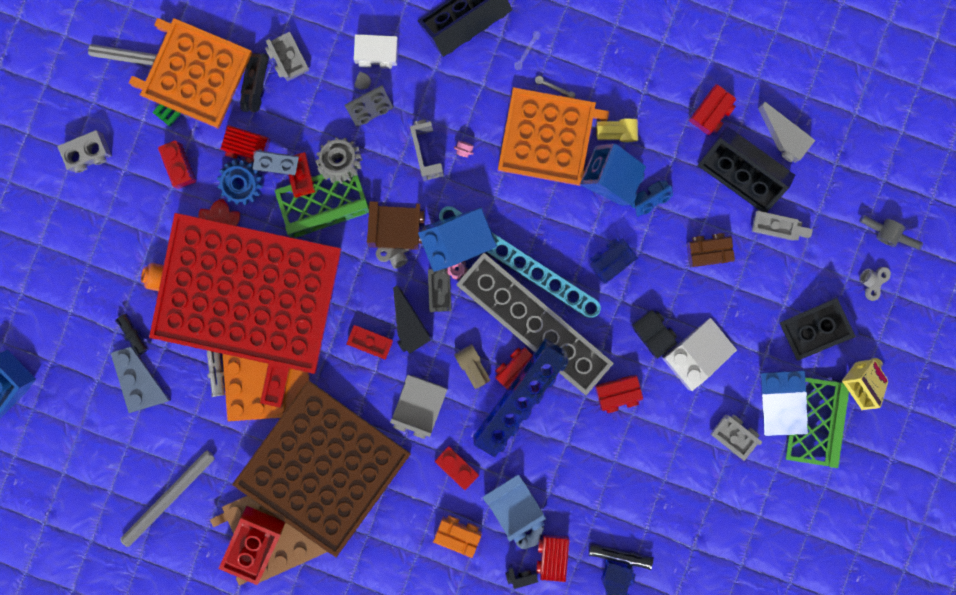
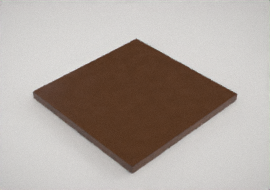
M308 380L232 485L331 555L337 557L411 453Z

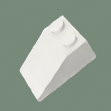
M709 318L661 358L685 387L693 391L708 379L737 349L714 321Z

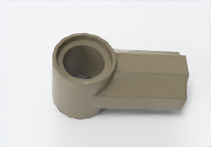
M472 344L454 354L461 369L466 372L475 389L491 381Z

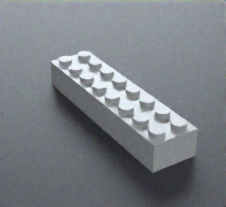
M485 253L479 257L456 284L584 395H587L614 364Z

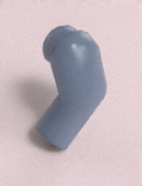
M542 526L536 531L532 529L531 533L526 534V537L518 541L516 545L521 549L536 546L544 527Z

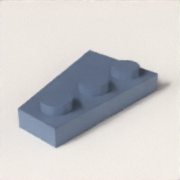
M133 347L111 353L129 413L171 401L159 386L158 381L151 375L141 357L137 356Z

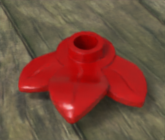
M219 199L213 203L210 210L200 209L198 217L237 226L240 221V212H230L226 201Z

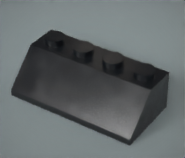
M447 0L417 21L434 47L444 57L465 42L470 41L472 37L481 31L489 28L497 20L504 18L513 9L508 0Z
M728 126L718 136L697 165L755 208L766 213L790 188L795 177L794 173Z

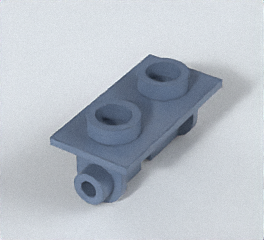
M259 149V151H254L253 170L295 175L299 156H293L292 153L289 155L266 152Z

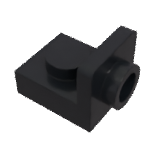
M512 564L508 565L509 571L505 572L508 584H513L514 589L538 582L536 571L526 569L518 572L519 575L515 576Z

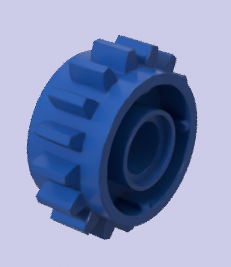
M234 159L232 163L227 162L225 168L219 170L222 175L217 177V180L220 181V185L217 187L222 190L221 195L228 198V202L232 200L235 201V205L241 202L247 205L249 200L253 202L256 200V196L261 195L262 192L259 189L264 187V184L261 183V179L264 176L259 174V170H253L254 162L246 163V159H242L239 162L238 159ZM237 177L243 179L244 186H240L237 183Z

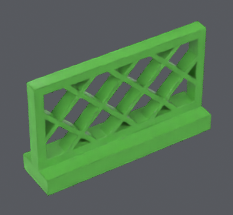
M323 174L312 177L315 192L311 194L310 198L305 195L300 196L308 200L303 211L294 207L298 197H294L290 204L282 200L281 194L286 192L293 193L291 185L274 190L286 225L287 235L291 238H298L369 213V206L358 175L353 176L350 184L343 181L342 184L348 187L343 197L333 193L337 184L340 183L339 181H335L329 191L320 187L324 180ZM318 189L328 193L323 204L314 200ZM351 189L358 191L361 199L353 202L346 198ZM331 196L341 200L338 207L330 208L326 206ZM312 202L321 206L318 214L311 215L307 213ZM292 209L301 213L298 221L289 222L288 216Z
M805 377V381L810 382L815 388L813 392L806 396L807 399L818 392L825 401L814 409L807 400V404L812 409L807 414V417L815 413L822 423L812 430L807 424L809 432L801 438L797 435H789L786 460L838 468L849 391L844 383ZM814 383L823 384V385H821L820 387L817 388ZM826 385L835 386L834 395L826 400L820 389ZM833 399V405L831 406L829 402ZM827 404L832 412L829 418L823 420L817 413V410ZM830 420V426L828 427L826 423ZM824 425L829 433L827 438L820 441L814 431ZM812 434L818 441V444L808 450L802 440ZM795 436L797 441L793 443V437ZM827 441V447L825 448L823 443ZM800 442L806 453L800 457L791 456L792 447ZM821 446L826 452L825 461L815 460L811 452ZM809 454V456H810L812 459H808V458H804V457Z

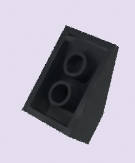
M396 285L393 287L397 334L400 338L397 343L403 352L408 351L410 354L431 341L432 338L401 288Z
M842 295L780 322L797 361L852 339L860 333Z

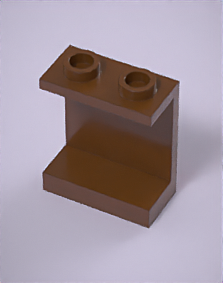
M370 201L367 232L368 247L419 250V244H422L418 232L420 231V223H424L425 211H421L420 204H416V208L379 206L378 202Z

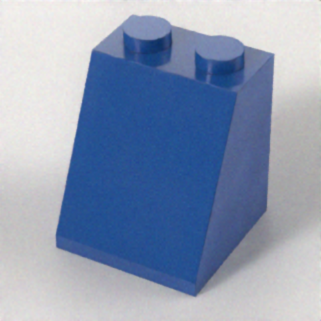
M616 144L595 146L580 185L621 206L631 205L636 199L638 186L644 179L646 166Z

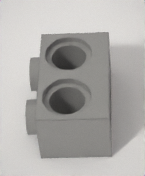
M97 130L57 146L66 169L75 173L87 170V166L91 164L99 165L107 161L106 158L112 156L103 133ZM98 144L99 151L96 154H92V147ZM79 152V160L73 162V154Z

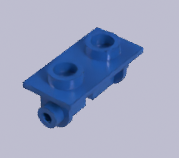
M659 180L648 187V191L651 193L649 196L644 190L637 194L636 199L631 204V207L635 208L637 217L642 214H648L658 204H664L673 196L672 186H669L666 180Z

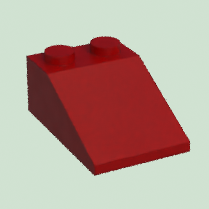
M246 506L218 569L258 585L286 522Z

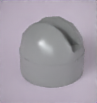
M359 72L354 87L360 90L367 89L371 85V79L366 73Z

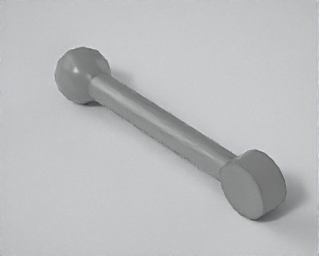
M542 76L535 78V82L538 85L548 86L567 95L568 98H575L576 96L573 91L568 92L543 80Z

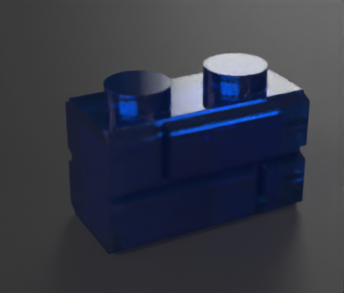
M615 238L606 245L608 250L603 254L599 251L590 258L591 263L588 266L603 285L638 259L637 255L623 238L619 241Z

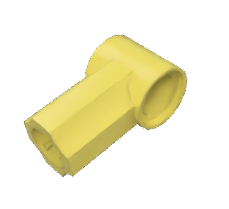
M638 119L597 122V140L638 141Z

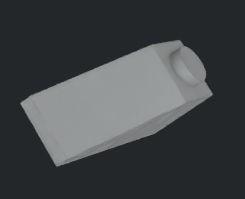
M764 102L758 109L778 150L782 153L781 156L788 162L793 161L796 163L800 161L815 142V139L768 103Z

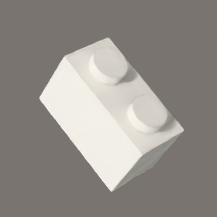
M355 34V63L363 68H370L371 65H380V68L391 69L392 66H397L398 37Z

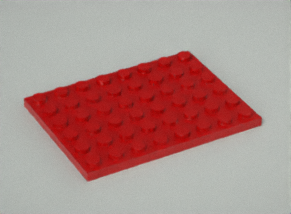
M174 213L149 338L315 374L342 248Z

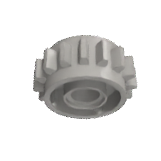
M337 137L335 140H328L324 146L321 145V151L317 152L319 159L315 160L319 173L323 174L325 180L330 178L332 183L339 181L342 184L343 181H351V177L358 175L357 170L362 168L359 162L363 161L359 148L355 146L353 141L348 143L346 138L339 140ZM343 158L341 162L335 163L337 159Z

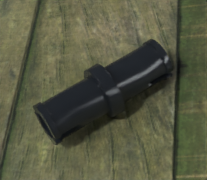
M123 314L115 320L125 335L124 339L130 342L137 356L149 350V347L140 336V330L135 328L127 314Z

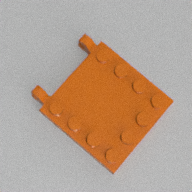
M157 18L154 26L167 34L146 81L131 76L129 84L142 90L140 96L219 129L252 55V51L173 18L171 23Z
M513 87L498 171L580 186L585 173L583 169L593 118L607 121L609 111L595 109L596 102Z
M223 354L227 422L281 418L306 382L310 380L309 373L290 369L282 408L260 404L268 364Z

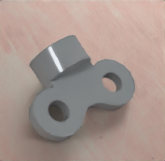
M378 248L376 257L381 262L389 260L393 268L397 269L408 263L405 253L409 249ZM386 252L387 255L381 256V253Z
M880 267L876 272L868 268L861 273L859 281L867 286L865 296L868 300L876 301L880 297L881 285L887 282L891 276L888 268Z

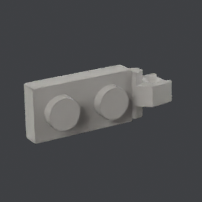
M756 211L751 232L798 241L799 237L811 238L813 229L802 227V222L798 221V219Z

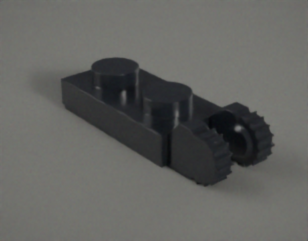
M252 53L249 59L240 93L239 107L243 112H258L261 108L262 101L260 96L269 55Z

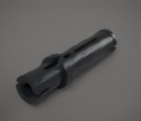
M592 542L589 549V556L627 564V567L631 568L636 566L648 570L652 569L654 559L652 556L637 554L633 550L630 552Z

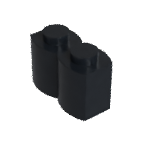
M649 310L630 324V326L652 355L658 359L678 344L675 340L677 335L670 327L666 329L662 323L665 320L658 311Z

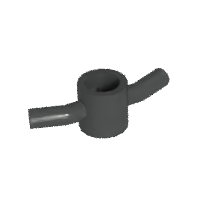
M862 215L860 218L861 223L879 232L876 239L886 245L896 247L898 242H901L918 250L923 246V242L904 235L905 226L894 220L886 219L881 224L866 215Z

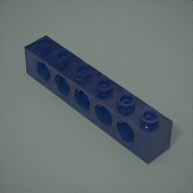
M544 339L473 435L474 446L493 457H496L499 452L504 451L509 438L516 435L521 422L528 419L533 406L541 402L545 390L553 386L557 374L567 367L569 359L566 350L548 339ZM545 364H550V365H551V366H550L549 368H547V369L541 368V367H542L543 365H545ZM532 381H538V382H539V383L536 384V385H530V384H529V383L532 382ZM520 397L527 398L524 401H517ZM507 414H514L513 417H505ZM495 430L502 431L500 433H493Z

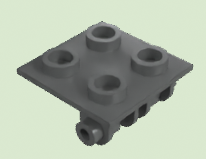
M382 85L345 104L356 127L367 124L370 120L379 115H384L393 109Z

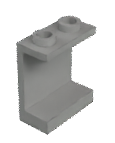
M419 120L414 122V126H410L423 180L443 177L441 163L427 167L424 166L417 135L433 132L431 121Z
M408 374L393 418L390 423L394 424L393 428L404 432L406 429L414 431V436L425 439L426 436L430 437L448 388Z

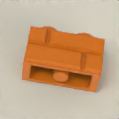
M448 515L447 518L443 516L433 543L473 558L482 535L479 527L472 523H467V526L459 523L460 519L452 515Z

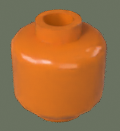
M150 263L147 267L144 266L141 274V283H144L146 289L159 291L163 264Z

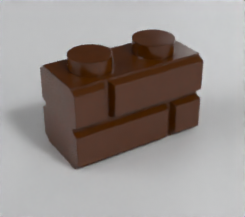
M725 233L712 235L713 239L707 240L704 239V236L692 237V242L686 244L690 268L734 262L732 237H725Z

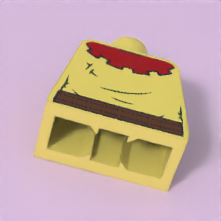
M878 358L856 362L842 381L861 410L881 408L888 379L881 370L883 363Z

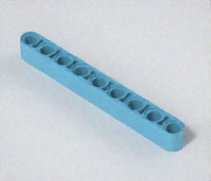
M445 207L439 215L440 220H444L443 215L447 211L453 212L455 216L462 213L453 207ZM492 233L497 247L500 245L506 246L508 254L500 257L496 253V248L486 251L487 254L583 316L592 318L600 313L601 306L596 299ZM516 257H523L526 264L523 268H517L514 265ZM539 268L542 270L543 277L540 280L532 277L531 272L533 269ZM556 279L560 282L561 287L558 291L550 289L549 283L551 280ZM570 291H575L578 294V300L575 303H571L567 299V294ZM588 302H592L596 307L593 314H588L585 311V305Z

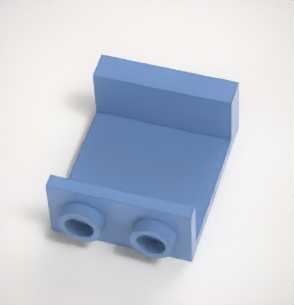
M520 475L515 476L483 497L508 536L509 541L515 540L517 543L526 537L525 532L531 528L533 531H536L545 525L543 521L546 520V517Z

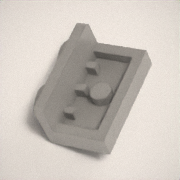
M291 32L272 41L270 39L266 40L268 46L265 49L270 59L275 58L278 65L274 67L280 78L284 76L288 82L309 71Z
M725 414L710 435L745 461L757 445H761L762 441L758 439L760 435L752 428L745 429L742 426L743 421L734 414L732 417Z

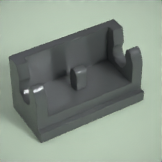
M433 269L428 270L430 312L451 311L450 275L447 269L435 272Z

